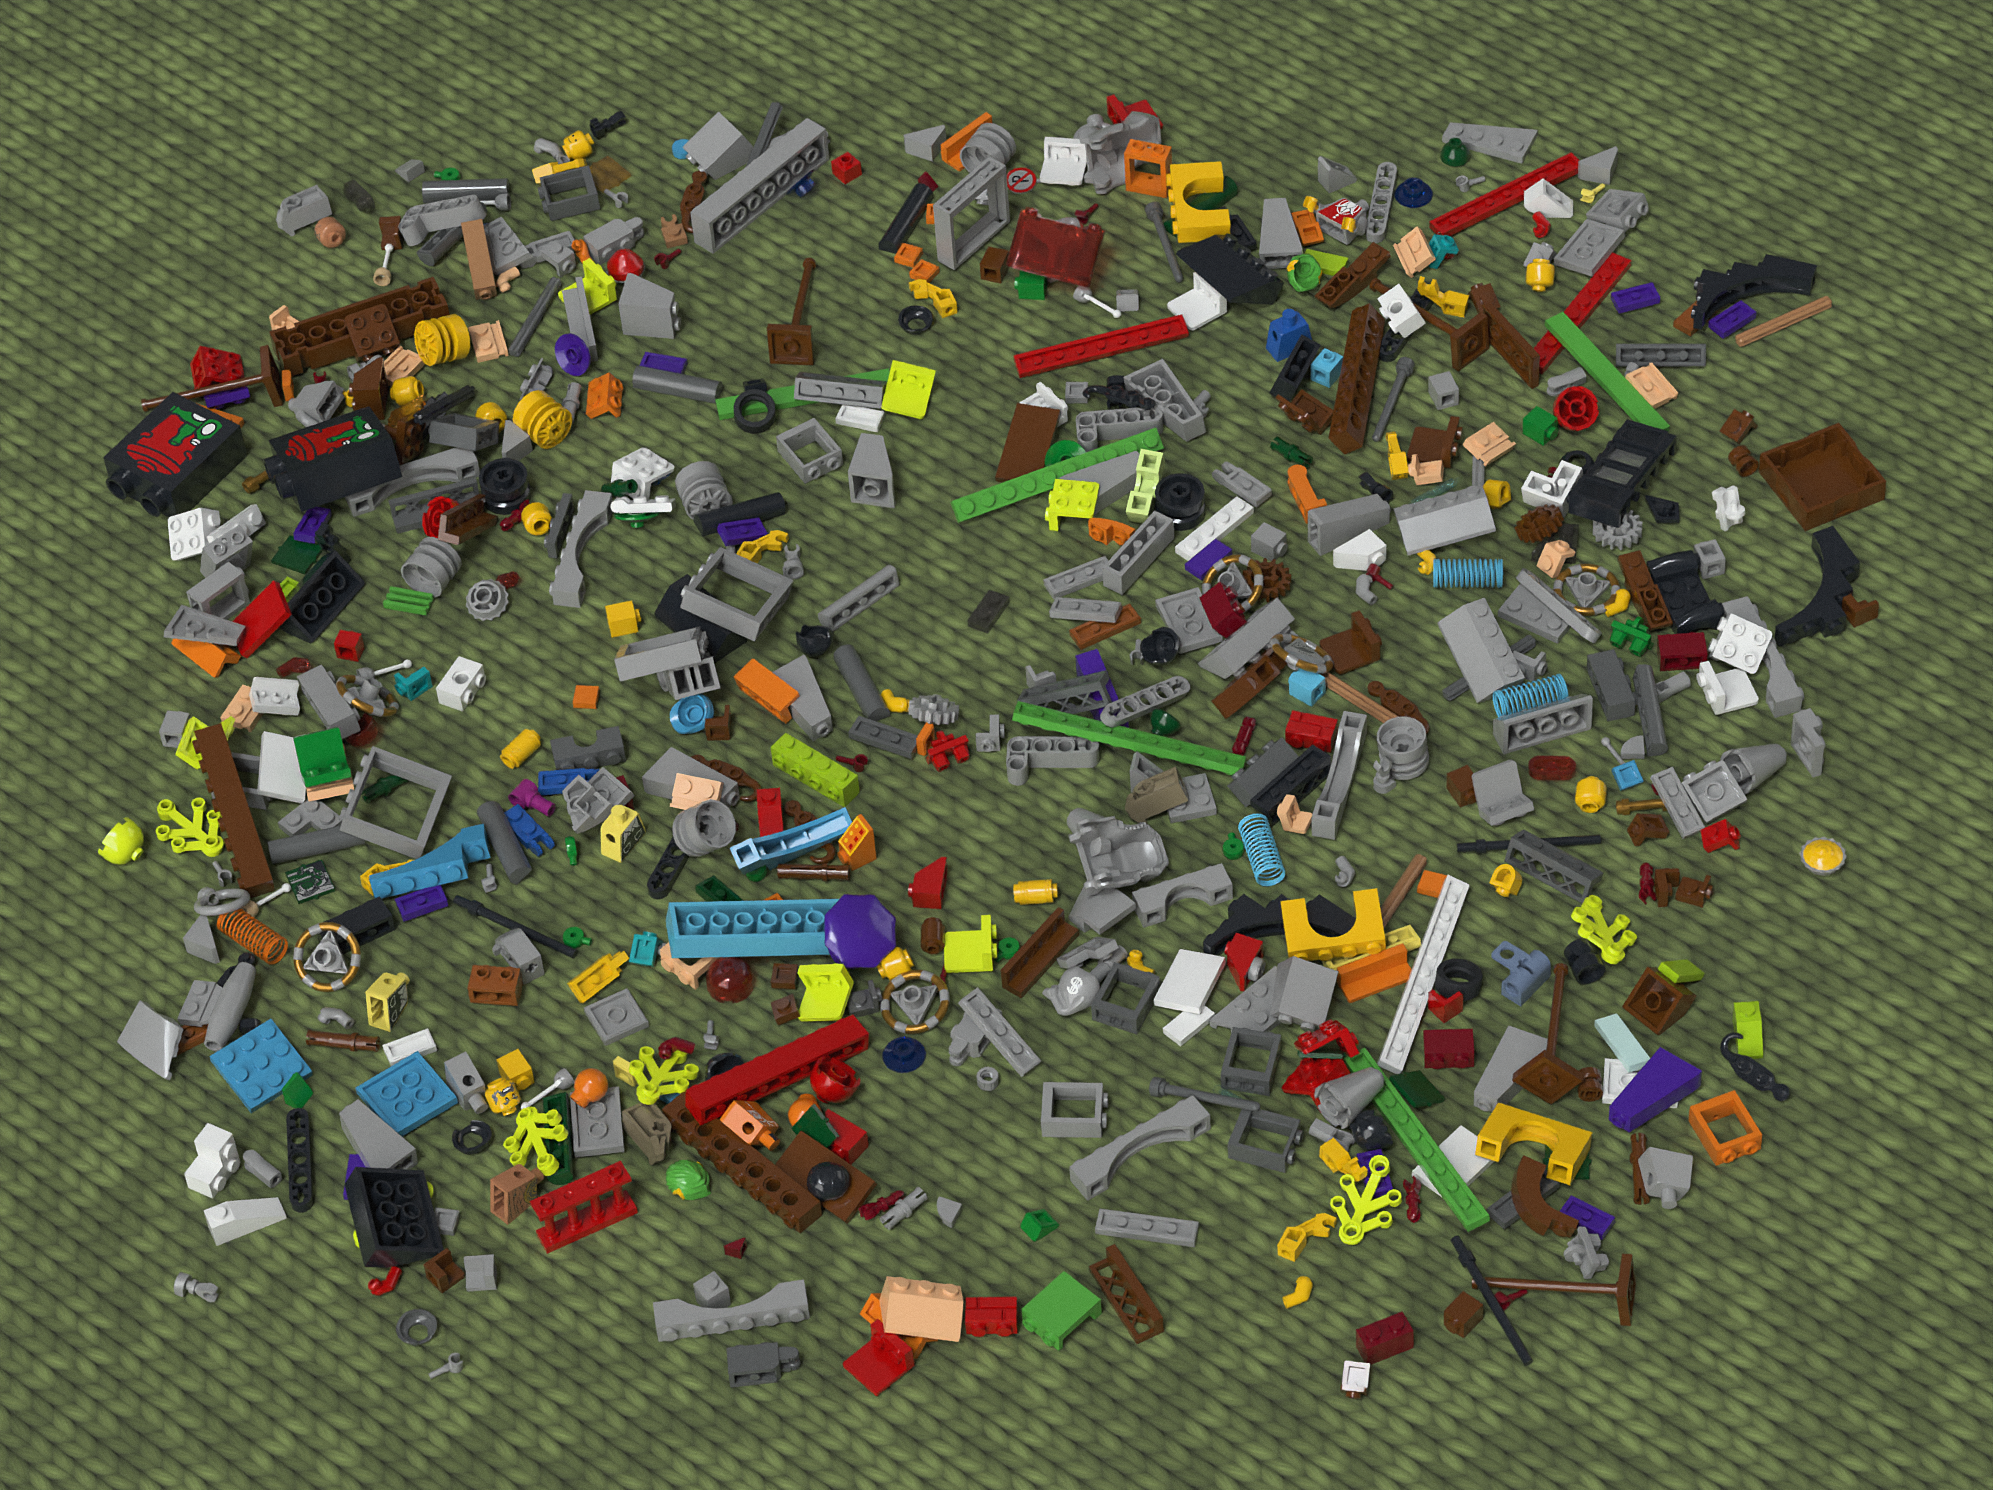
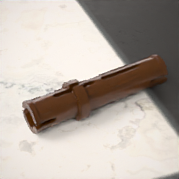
M779 863L777 876L778 879H822L823 882H828L829 880H850V865Z
M308 1030L306 1037L310 1038L306 1039L307 1045L347 1048L353 1052L358 1050L378 1052L380 1049V1044H377V1042H380V1037L362 1036L356 1032L341 1034Z
M1636 1133L1630 1136L1632 1153L1629 1155L1633 1170V1202L1642 1205V1196L1645 1205L1650 1202V1197L1645 1190L1638 1159L1646 1151L1647 1136L1643 1133H1638V1142Z

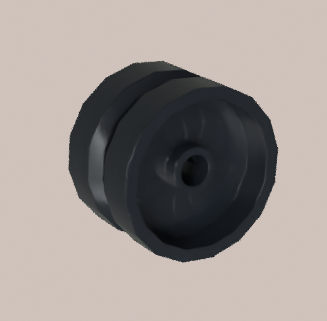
M500 458L487 463L481 469L479 483L482 494L486 495L484 506L489 511L495 514L509 515L515 509L519 510L520 505L525 500L529 499L530 501L531 491L527 469L521 462L511 458Z
M1183 473L1171 474L1161 479L1155 489L1156 512L1173 519L1175 531L1191 530L1198 526L1204 520L1206 512L1203 483L1198 478Z

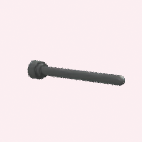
M1151 202L1145 207L1146 216L1154 222L1175 281L1182 282L1183 275L1161 219L1163 215L1162 206L1159 202Z
M1401 357L1397 362L1396 379L1372 436L1375 442L1381 440L1404 380L1414 370L1415 363L1410 358Z
M1153 1077L1149 1086L1150 1095L1159 1098L1168 1094L1189 1098L1193 1095L1199 1101L1254 1112L1259 1111L1261 1107L1255 1101L1170 1085L1165 1078Z

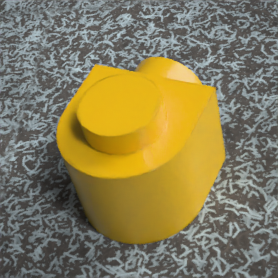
M1489 479L1483 485L1490 508H1501L1503 504L1511 500L1510 485L1507 481Z
M1502 864L1495 869L1489 883L1496 888L1495 892L1499 895L1509 897L1510 894L1517 896L1522 884V876L1511 865Z

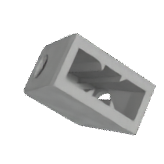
M465 1051L445 1061L446 1084L457 1097L463 1110L473 1108L476 1114L486 1111L488 1104L485 1101V1084L467 1052Z
M1649 1147L1638 1159L1646 1193L1650 1196L1661 1198L1663 1208H1675L1677 1201L1689 1191L1693 1156Z

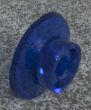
M812 169L803 176L786 195L795 192L802 198L816 185L811 179L815 170Z
M1413 177L1401 183L1396 188L1394 196L1399 204L1409 208H1418L1425 206L1432 200L1433 191L1421 179Z
M898 1037L886 1045L882 1053V1059L890 1070L907 1073L918 1069L924 1063L926 1050L914 1038Z

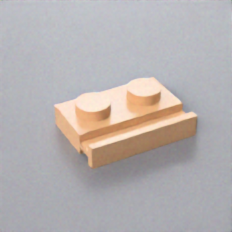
M1418 226L1401 238L1399 244L1395 243L1393 245L1406 274L1411 278L1414 277L1413 274L1416 271L1420 272L1436 260L1423 231Z
M499 320L495 324L484 323L468 327L478 363L498 359L500 355L509 356Z
M399 346L384 361L389 386L392 387L394 380L398 378L414 376L425 365L419 354L408 349L404 350L402 346Z
M1652 362L1647 367L1643 366L1626 374L1625 378L1654 409L1668 403L1671 399H1677L1678 392Z
M1492 422L1468 437L1464 441L1463 446L1478 460L1481 459L1486 467L1513 450L1516 443L1509 441V436Z
M241 686L220 717L221 722L232 716L235 718L233 727L248 729V732H252L263 714L253 712L249 697L251 687Z
M353 777L306 787L308 801L348 794L350 789L354 790Z
M677 773L670 807L686 810L710 799L720 801L724 783Z

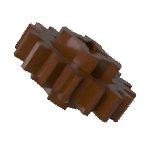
M1545 504L1544 506H1537L1535 510H1529L1527 514L1522 515V520L1516 522L1517 526L1514 529L1520 541L1523 540L1524 543L1531 541V543H1534L1535 541H1542L1546 536L1551 537V534L1557 532V527L1563 525L1564 517L1559 507H1555L1554 504L1548 507Z
M1264 558L1262 563L1255 560L1263 573V589L1257 601L1260 602L1262 598H1265L1266 602H1270V598H1278V595L1285 597L1286 590H1290L1291 584L1289 568H1284L1283 562L1276 564V559L1267 562V559ZM1247 566V570H1243V576L1253 591L1254 583L1252 579H1254V573Z

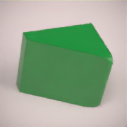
M297 1072L292 1075L282 1088L285 1104L293 1108H303L313 1095L311 1088Z
M1045 1209L1027 1212L1020 1224L1021 1229L1034 1242L1042 1239L1059 1226Z

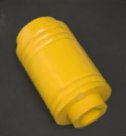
M524 729L502 750L500 755L502 762L511 769L514 767L518 768L541 746L539 734L532 729Z
M1052 879L1018 881V884L1013 885L1015 903H1020V905L1054 903V898H1058L1057 883L1053 884Z

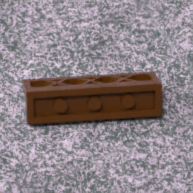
M478 494L442 513L438 540L460 545L496 525L498 516L484 512L486 495Z
M1058 907L1001 969L1003 989L1022 999L1054 964L1057 958L1079 936V929L1065 922L1063 909Z
M1115 1244L1107 1247V1258L1090 1265L1089 1271L1135 1343L1139 1344L1163 1333L1162 1315ZM1110 1266L1113 1271L1111 1278L1100 1276L1098 1271ZM1112 1286L1123 1287L1125 1290L1123 1296L1112 1294ZM1124 1304L1135 1306L1137 1308L1135 1315L1124 1313ZM1138 1322L1147 1324L1150 1329L1138 1334L1135 1326Z

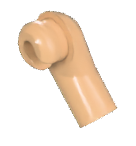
M513 267L499 275L496 287H499L500 292L504 293L511 288L508 282L520 276L519 270Z

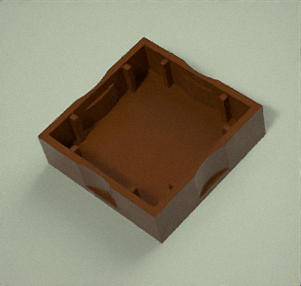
M1840 423L1811 433L1801 440L1789 442L1760 453V475L1804 531L1885 499L1886 480L1870 460L1862 455L1856 443Z

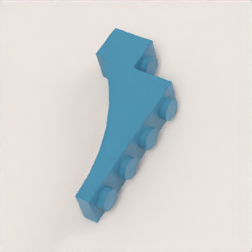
M846 807L819 819L782 832L754 839L750 838L731 847L730 850L739 870L744 875L764 865L769 870L778 867L779 863L785 864L842 837L851 825L852 820Z
M484 824L462 828L461 832L432 852L399 867L369 875L374 897L386 898L467 879V863L490 858V842Z

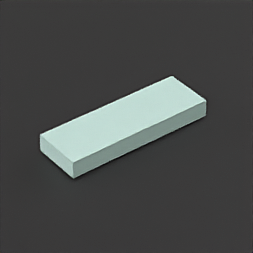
M1618 1014L1595 1020L1594 1027L1628 1073L1642 1069L1650 1057Z

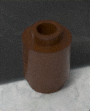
M935 917L925 919L921 925L920 946L928 954H937L945 947V926L939 918Z

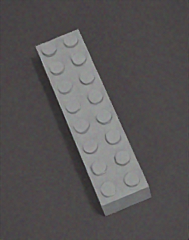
M806 118L773 146L769 147L757 159H754L742 171H739L731 180L724 183L721 188L696 206L690 212L694 243L714 254L829 160L826 129Z

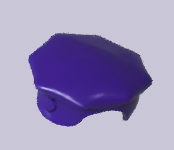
M844 894L825 914V946L828 948L831 958L837 964H844L845 968L877 967L896 946V918L875 895Z

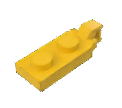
M619 951L613 956L608 953L567 984L578 1001L584 1003L617 978L622 971L619 966L630 958L625 951Z

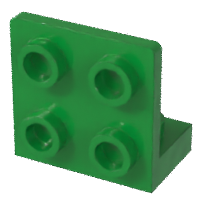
M338 727L293 738L301 777L305 787L352 777Z

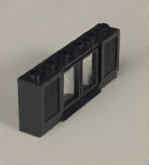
M1627 419L1621 428L1617 430L1613 440L1607 443L1605 450L1598 454L1594 464L1588 467L1586 474L1569 491L1567 495V503H1569L1568 513L1619 528L1621 513L1628 515L1631 500L1638 502L1640 498V488L1647 490L1650 476H1658L1659 463L1666 465L1669 455L1674 456L1676 454L1677 436L1668 433L1666 430Z

